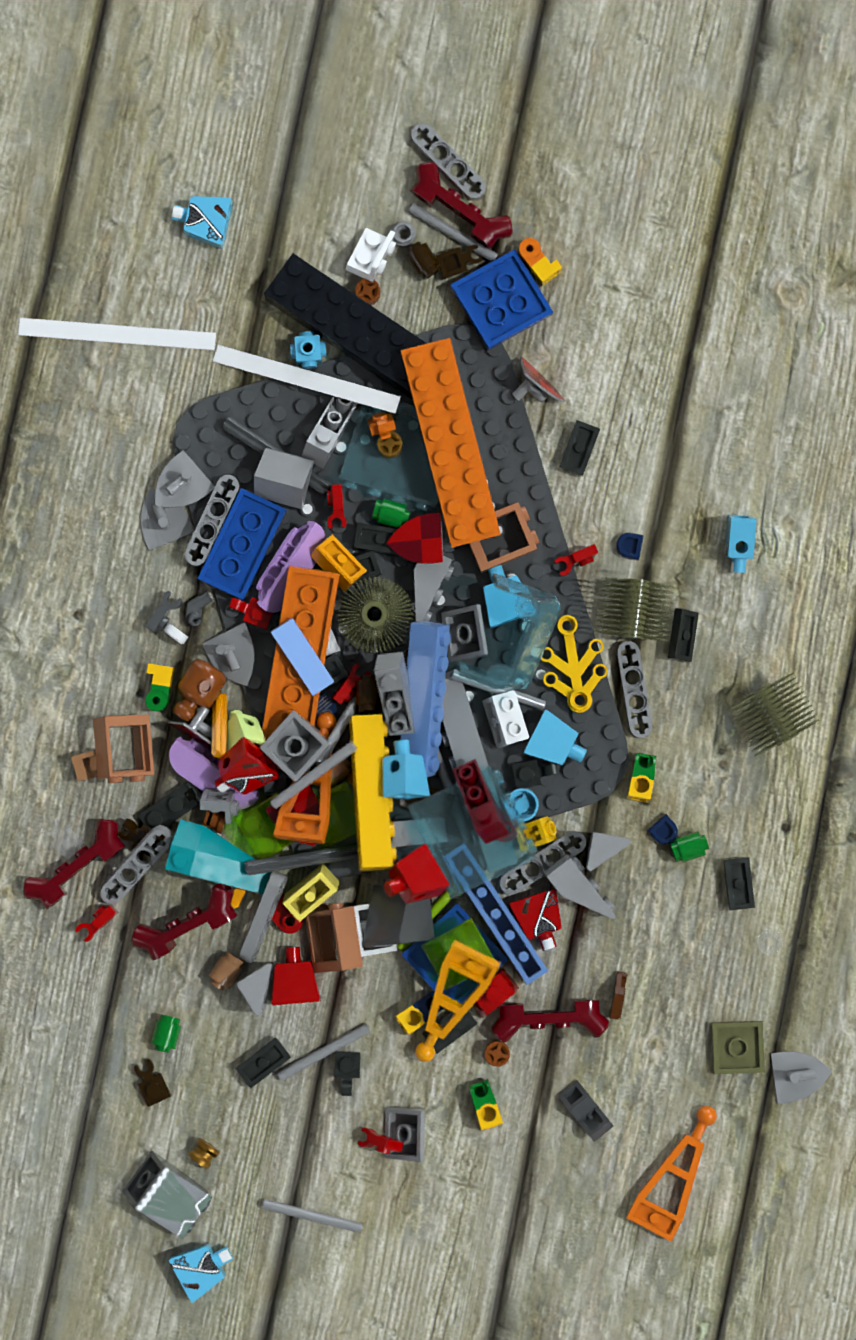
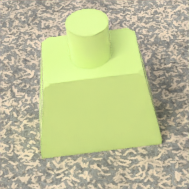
M234 710L228 714L227 751L243 736L259 748L263 745L266 739L256 717L243 714L240 710Z

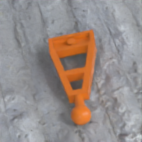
M324 712L318 716L317 726L323 736L328 739L329 732L334 729L337 720L332 713ZM331 769L311 783L312 785H321L319 816L291 813L299 795L297 793L282 804L279 810L273 834L276 839L324 844L330 821Z
M703 1106L698 1110V1123L691 1136L687 1134L683 1136L640 1190L626 1215L627 1219L672 1242L684 1218L702 1155L704 1143L700 1139L707 1126L714 1124L717 1119V1113L714 1108ZM690 1144L695 1147L689 1170L686 1172L672 1163L686 1145ZM667 1170L685 1179L676 1215L645 1199Z

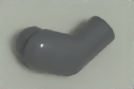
M207 591L187 603L185 619L191 626H198L201 623L202 608L213 602Z

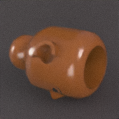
M201 659L194 660L178 684V691L183 698L175 704L173 713L183 720L191 722L199 706L209 709L221 694V690L226 683L225 674Z

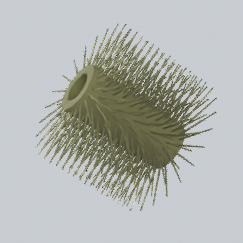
M374 576L373 591L372 578L369 577L370 588L367 580L364 578L367 591L361 580L360 582L365 594L358 583H356L364 596L363 598L356 590L363 599V601L359 600L364 605L360 606L349 599L347 600L359 607L341 601L357 609L338 605L342 608L353 610H337L339 612L353 613L336 614L339 617H350L338 619L339 622L347 621L338 625L341 627L348 625L340 630H346L342 634H349L345 638L349 639L350 643L357 644L356 648H360L362 645L361 650H364L366 645L365 651L368 652L371 644L370 652L373 653L375 639V653L378 654V642L380 652L382 653L381 640L384 650L387 652L384 638L389 649H392L386 635L396 648L387 631L393 638L394 636L387 627L402 640L387 624L389 623L401 629L392 624L395 623L410 629L397 622L412 624L398 619L414 620L413 618L398 616H415L413 613H402L414 611L413 608L405 609L413 605L411 603L404 605L411 600L404 601L409 596H403L407 593L405 590L400 593L403 588L397 590L399 587L398 583L396 584L397 587H394L395 582L392 581L390 585L391 581L388 579L386 584V578L383 577L381 585V578L379 577L377 587V578ZM381 609V619L375 622L371 621V611Z
M607 577L608 580L616 583H602L606 586L603 590L609 593L603 594L611 598H604V600L599 598L600 601L607 602L605 605L602 603L599 605L604 608H610V610L602 608L600 610L608 614H596V616L614 620L597 619L596 621L619 626H606L604 624L601 626L598 624L597 626L607 629V631L594 630V632L627 639L666 641L653 635L669 636L670 634L653 630H670L667 627H661L664 624H669L664 621H658V619L669 620L662 616V614H668L660 611V609L667 610L668 608L671 610L672 608L655 604L662 603L664 605L667 603L670 605L671 603L668 599L671 598L666 596L664 592L666 594L670 593L662 588L668 589L670 587L674 589V586H665L659 584V582L627 578L625 580V578L616 579V577H613L611 579ZM653 598H657V599H660V598L665 599V598H667V600H655V599H653Z
M793 673L776 680L772 684L769 683L744 698V700L728 709H733L749 699L751 700V702L731 713L734 714L749 705H754L734 717L736 719L756 708L754 712L737 722H743L755 714H759L739 727L740 729L761 718L760 721L741 732L744 733L762 724V722L764 723L743 737H748L760 730L759 734L748 740L750 742L769 732L766 736L764 735V737L749 745V747L754 746L771 737V739L752 750L755 751L763 746L765 747L755 754L756 756L772 749V747L774 748L776 745L779 746L799 735L800 732L819 721L817 719L802 726L816 717V714L799 722V720L805 718L814 710L804 713L798 718L796 717L810 708L811 705L800 711L798 710L791 716L788 715L809 702H803L786 711L805 697L799 698L787 706H783L804 693V691L799 692L781 702L782 699L788 697L801 687L780 696V698L778 697V695L783 694V692L794 687L799 682L777 693L775 692L795 678L780 684L776 688L772 687L790 677Z

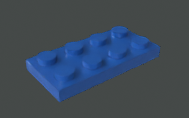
M241 488L199 574L198 580L244 601L287 509Z

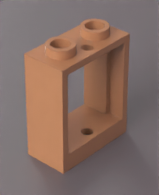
M517 502L495 511L498 519L515 512L528 546L488 562L480 541L468 543L481 574L488 569L504 565L537 551L536 545L540 542L535 530L530 531L527 521L530 520L525 506L520 508Z
M149 714L104 716L93 719L98 779H107L108 784L121 783L123 778H130V782L145 781V776L154 775ZM132 727L136 770L113 771L109 728Z
M343 902L320 905L314 912L305 917L314 973L343 971L363 967L354 906L344 907ZM330 916H332V922H333V928H334V935H335V941H336V948H337L338 959L336 958V951H335V945H334V938H333V932H332V926H331Z

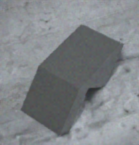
M578 1080L558 1095L563 1104L594 1142L614 1127Z

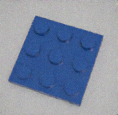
M516 249L450 285L451 290L487 350L494 348L553 315L551 307Z
M458 903L433 925L435 940L414 942L401 954L434 991L436 990L442 963L454 940L500 962L499 968L509 960ZM450 968L443 994L462 1003L480 983Z

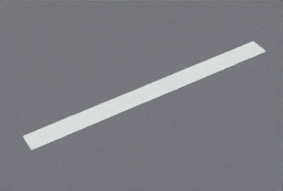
M20 318L18 335L206 350H215L216 333L29 318Z
M221 345L217 346L213 362L392 413H396L400 401V396Z

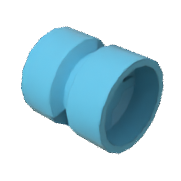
M520 788L514 790L505 801L507 814L518 822L530 820L538 811L539 802L537 796L528 789Z

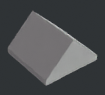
M265 448L254 475V494L269 501L303 509L314 460Z
M480 604L441 613L443 624L450 625L451 640L447 649L449 663L488 657Z
M293 710L263 743L260 749L288 776L297 782L331 744L315 726Z
M592 832L585 869L587 872H591L632 842L629 838Z
M273 963L266 964L236 983L255 1015L261 1016L264 1012L274 967Z
M386 1107L385 1136L404 1142L401 1152L391 1150L390 1154H385L386 1159L424 1162L425 1108Z

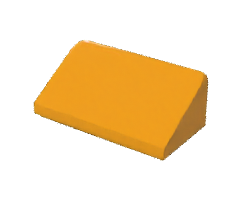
M333 534L317 546L311 554L313 560L324 571L339 573L338 586L343 591L350 588L367 571Z

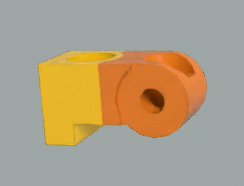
M526 238L520 243L519 256L542 287L562 272L563 267L557 259L550 263L541 252V246L536 239Z

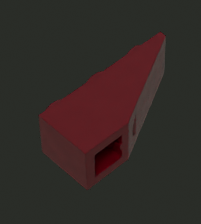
M474 759L453 769L474 828L484 843L488 844L509 834L502 814L477 760Z

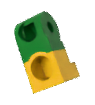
M148 663L146 673L153 674L151 691L147 694L145 703L150 710L161 712L167 708L175 668Z
M636 752L627 800L644 803L650 802L655 776L656 756Z
M488 1079L469 1085L481 1130L484 1131L502 1125L503 1121Z

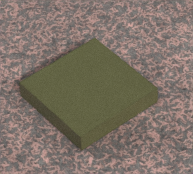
M763 1021L711 1023L713 1074L765 1073Z

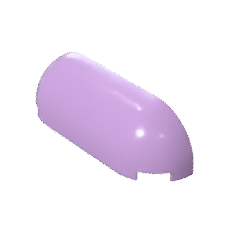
M307 521V524L298 529L294 527L288 533L256 586V589L259 591V601H257V604L267 612L275 613L282 610L289 565L313 569L316 562L311 557V554L317 546L325 541V533L319 524L314 521Z
M181 737L177 738L169 751V759L173 769L203 792L204 789H217L215 780L220 777L218 757H213L212 750L194 738L191 741L182 740ZM232 787L228 789L235 791V800L239 801V809L252 806L259 798V791L254 790L248 794H241Z

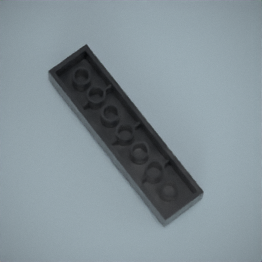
M292 253L264 292L266 301L316 335H320V338L413 400L401 350L428 343Z

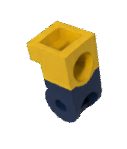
M434 991L394 1016L406 1035H410L428 1021L435 994ZM439 1006L438 1012L444 1009V1007Z

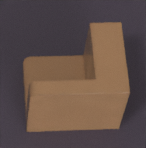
M95 750L71 757L79 782L97 777Z

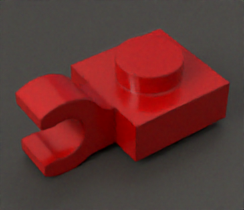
M342 484L332 485V490L327 491L328 506H333L334 512L329 516L327 524L329 529L333 528L332 521L335 518H339L342 521V528H345L347 521L344 516Z
M595 544L571 555L555 559L554 565L560 562L566 565L565 571L560 572L559 577L569 574L572 566L579 563L580 567L594 562L593 557L598 554V550Z
M232 597L229 608L244 613V622L265 630L267 629L273 613L261 608L257 604L258 599L252 597L248 604Z
M358 663L352 666L347 678L344 679L331 697L339 704H342L343 701L348 703L356 692L353 688L356 685V681L361 680V677L356 675V670L360 666ZM367 671L364 675H370V672Z
M103 905L93 914L95 919L90 924L81 923L76 927L75 931L78 933L82 928L88 929L89 935L84 941L89 942L93 939L96 932L103 928L119 912L112 905H109L107 908Z
M362 1128L361 1131L367 1134V1139L365 1142L358 1141L357 1144L359 1146L372 1148L375 1145L376 1151L390 1154L391 1150L401 1152L404 1142L378 1134L373 1129Z

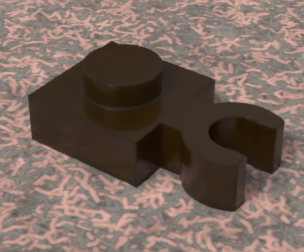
M478 245L469 246L464 253L461 252L460 247L436 255L444 279L468 271L466 263L478 264L482 262V257L478 259L471 257V252L479 248Z
M126 818L118 836L124 840L134 841L131 847L135 848L152 828L145 824L139 828L133 820ZM163 834L161 836L156 835L155 842L152 845L154 849L160 840H164L165 836ZM144 850L140 851L145 855L151 857L149 852Z
M151 1059L146 1060L149 1066L148 1071H141L138 1064L134 1066V1070L144 1080L138 1086L147 1106L150 1107L172 1095L162 1073L154 1076V1063Z

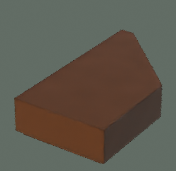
M617 971L609 1015L611 1019H621L627 979L625 972Z

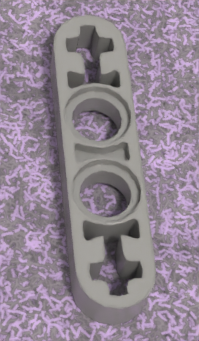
M424 123L416 125L411 133L414 145L431 162L437 164L438 169L468 199L477 201L483 198L486 192L484 180L429 125ZM418 131L422 133L427 131V138L431 143L434 139L437 140L430 146L429 150L425 149L428 147V143L424 139L417 140ZM437 147H443L447 151V156L442 160H438L433 156V151ZM457 164L463 166L464 174L461 177L452 176L450 173L452 166ZM469 174L472 175L469 181L473 185L480 184L479 194L477 192L471 194L469 192L470 185L467 182L463 186L460 184L466 180Z
M224 475L217 481L187 546L185 558L192 566L199 567L205 564L239 493V482L232 475ZM231 480L235 489L234 491H228L226 498L230 499V502L227 503L224 499L216 497V495L219 493L222 496L224 493L222 483H228ZM219 502L225 506L223 515H212L211 506L214 503ZM205 525H210L214 528V535L210 539H204L200 535V530ZM196 539L202 543L210 544L208 549L204 546L202 547L200 552L203 555L202 560L192 561L193 557L190 555V552L197 551L199 547L198 543H194Z
M626 641L617 649V660L630 733L634 737L645 738L652 731V721L641 655L636 643ZM625 646H629L630 650H635L631 660L632 663L637 661L638 667L629 666L623 669V664H628L627 657L621 654L625 650ZM634 670L639 674L640 679L637 684L631 685L626 682L625 675L628 671ZM639 695L643 698L644 704L641 709H633L630 706L629 700L632 696ZM646 711V716H641L643 724H647L648 728L644 729V734H640L639 730H634V726L638 724L637 717L631 718V713L638 714Z
M159 825L152 828L105 880L100 892L104 902L115 904L121 901L171 844L172 833L167 827ZM163 834L165 836L164 841L160 840L154 849L152 845L155 842L156 835L161 836ZM142 850L150 853L151 859L146 862L141 861L137 857V853ZM125 868H130L135 872V877L126 879L122 876L121 871ZM118 881L120 885L117 888L116 894L112 893L109 895L108 888L113 889Z
M578 831L567 833L505 873L500 879L501 890L506 894L514 895L545 876L543 872L553 865L546 858V854L550 849H557L562 858L565 856V853L558 846V843L562 841L565 846L571 842L570 836L580 837L582 840L579 842L580 848L571 847L567 850L570 853L569 857L573 858L584 850L586 846L585 836ZM530 862L536 863L540 868L539 874L535 877H529L525 873V867ZM520 869L522 876L528 882L523 885L522 880L515 884L517 887L515 890L511 888L506 889L504 887L507 883L506 878L508 876L511 879L516 878L519 875L515 871Z
M275 871L270 877L241 949L239 959L249 964H252L256 959L286 885L287 876Z

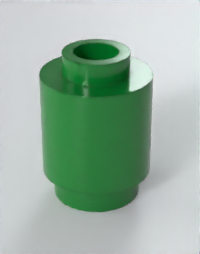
M385 498L384 500L377 499L372 519H376L377 523L400 528L409 520L411 511L406 510V504Z
M698 831L676 838L675 842L670 843L676 862L682 861L684 863L705 856V850L709 849L705 835L700 836Z
M161 1014L160 1019L156 1021L151 1044L155 1045L154 1050L169 1053L170 1049H176L181 1029L179 1025L180 1019Z

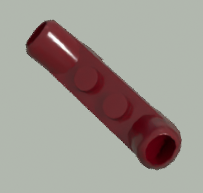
M425 162L417 166V183L410 190L416 198L430 208L436 200L471 224L474 227L471 231V237L489 249L493 247L498 239L511 237L513 230L511 218L508 215L485 218L480 214L481 210L470 202L467 205L460 200L461 196L451 188L446 190L441 186L437 164Z
M99 819L96 822L94 845L89 849L87 846L81 848L75 854L77 859L70 864L65 862L55 870L57 875L52 879L30 876L25 879L23 894L26 899L39 900L48 910L68 894L62 885L98 856L104 862H108L125 847L118 838L119 823L116 820Z
M225 884L214 885L211 889L207 907L202 910L200 907L192 909L186 913V918L171 920L165 924L166 928L163 930L145 924L136 926L131 939L133 946L146 950L151 960L154 961L170 953L176 947L175 938L208 922L211 929L215 930L228 923L237 916L231 905L234 894L233 889Z
M599 1000L574 1001V1011L524 1013L523 1003L504 1004L498 1007L499 1018L491 1026V1032L504 1043L508 1042L523 1025H530V1029H545V1024L555 1023V1028L570 1027L571 1022H577L591 1036L599 1038L609 1027V1020L600 1013Z

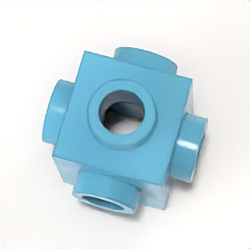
M312 331L299 333L300 336L294 337L295 344H290L291 359H296L297 366H302L303 369L316 368L317 364H322V357L326 356L325 341L321 342L320 335H315ZM312 345L313 348L310 352L303 350L304 346Z

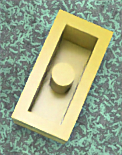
M320 864L285 893L283 904L300 922L338 890L339 880L324 864Z

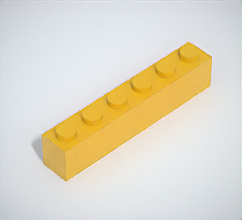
M382 714L351 716L349 719L350 742L352 741L357 747V750L351 754L359 871L390 870L393 863H396V848L391 847V837L395 836L394 822H390L389 812H393L392 798H385L383 795V759L389 756L388 746L384 747V737H387L388 734L387 723L382 720Z

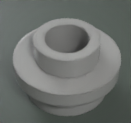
M398 222L391 230L395 232L393 241L398 246H409L415 240V228L408 222ZM406 231L408 233L407 238H400L399 232Z

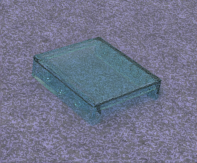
M399 402L396 413L362 404L343 468L338 477L339 481L343 482L342 486L357 490L359 486L367 489V494L381 497V494L391 496L390 500L405 504L406 501L415 503L416 509L429 512L430 508L436 509L439 498L415 406ZM386 412V414H392L396 430L392 431L399 434L403 445L400 454L394 458L382 456L377 447L380 435H371L367 419L372 418L376 413Z
M493 766L487 767L482 773L509 832L505 837H500L488 844L484 843L474 828L458 783L421 801L408 805L425 844L450 884L447 891L451 899L537 859L535 855L538 852L532 838L527 839L524 832L527 829L521 815H516L513 809L516 803L511 793H506L502 786L505 780L500 770H495Z

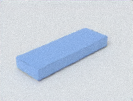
M293 618L271 631L313 696L334 683L333 678Z

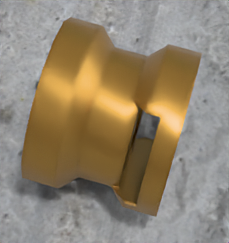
M389 431L391 438L381 440L379 436L377 447L380 454L385 458H394L402 451V439L396 432Z
M199 1138L195 1150H191L188 1156L200 1166L209 1169L211 1160L217 1157L220 1152L214 1146Z

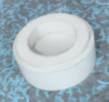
M169 622L163 629L166 634L181 645L188 639V636Z

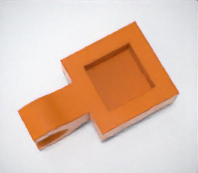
M380 412L367 419L371 435L379 434L381 440L391 438L389 431L396 430L391 413Z

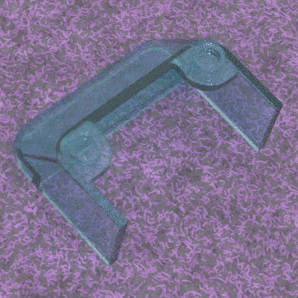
M493 573L492 579L495 588L518 596L515 603L516 613L521 619L528 622L509 666L494 664L488 670H484L457 660L456 667L459 676L494 689H524L530 685L560 615L561 604L558 598L552 594Z

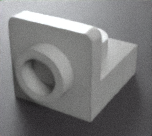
M204 789L200 799V810H208L210 812L225 811V823L231 824L233 817L238 815L239 801L235 800L234 790L220 792L218 789Z

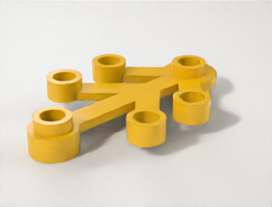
M564 615L559 619L557 629L564 635L568 663L555 655L549 647H544L540 650L539 658L542 662H549L570 677L572 688L558 680V676L554 672H547L543 677V683L545 686L553 687L566 696L567 704L572 711L583 713L591 707V692L598 682L607 676L608 669L604 664L595 665L592 671L593 675L584 686H582L581 676L594 657L603 651L604 644L599 639L591 640L588 650L578 662L574 632L577 630L578 623L573 616ZM565 621H569L572 624V628L568 631L562 627ZM592 643H600L601 649L593 651L591 648ZM544 650L550 651L551 658L544 659L542 652ZM597 667L604 668L605 674L603 676L596 674ZM548 675H553L555 677V683L548 684L546 682V677ZM576 696H582L584 698V703L582 705H577L575 703Z

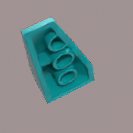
M184 820L179 822L165 869L260 894H264L272 873L247 875L244 863L256 859L206 826Z

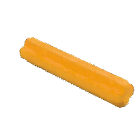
M222 693L216 698L212 707V756L218 757V759L227 752L228 697Z

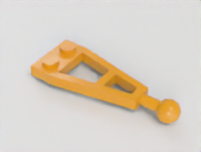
M454 940L441 966L425 1031L429 1032V1035L425 1042L418 1044L415 1049V1055L418 1060L429 1062L434 1058V1045L438 1037L444 1039L485 992L498 970L500 962ZM450 968L480 983L463 1004L443 994ZM439 1006L454 1012L453 1016L444 1026L435 1022Z

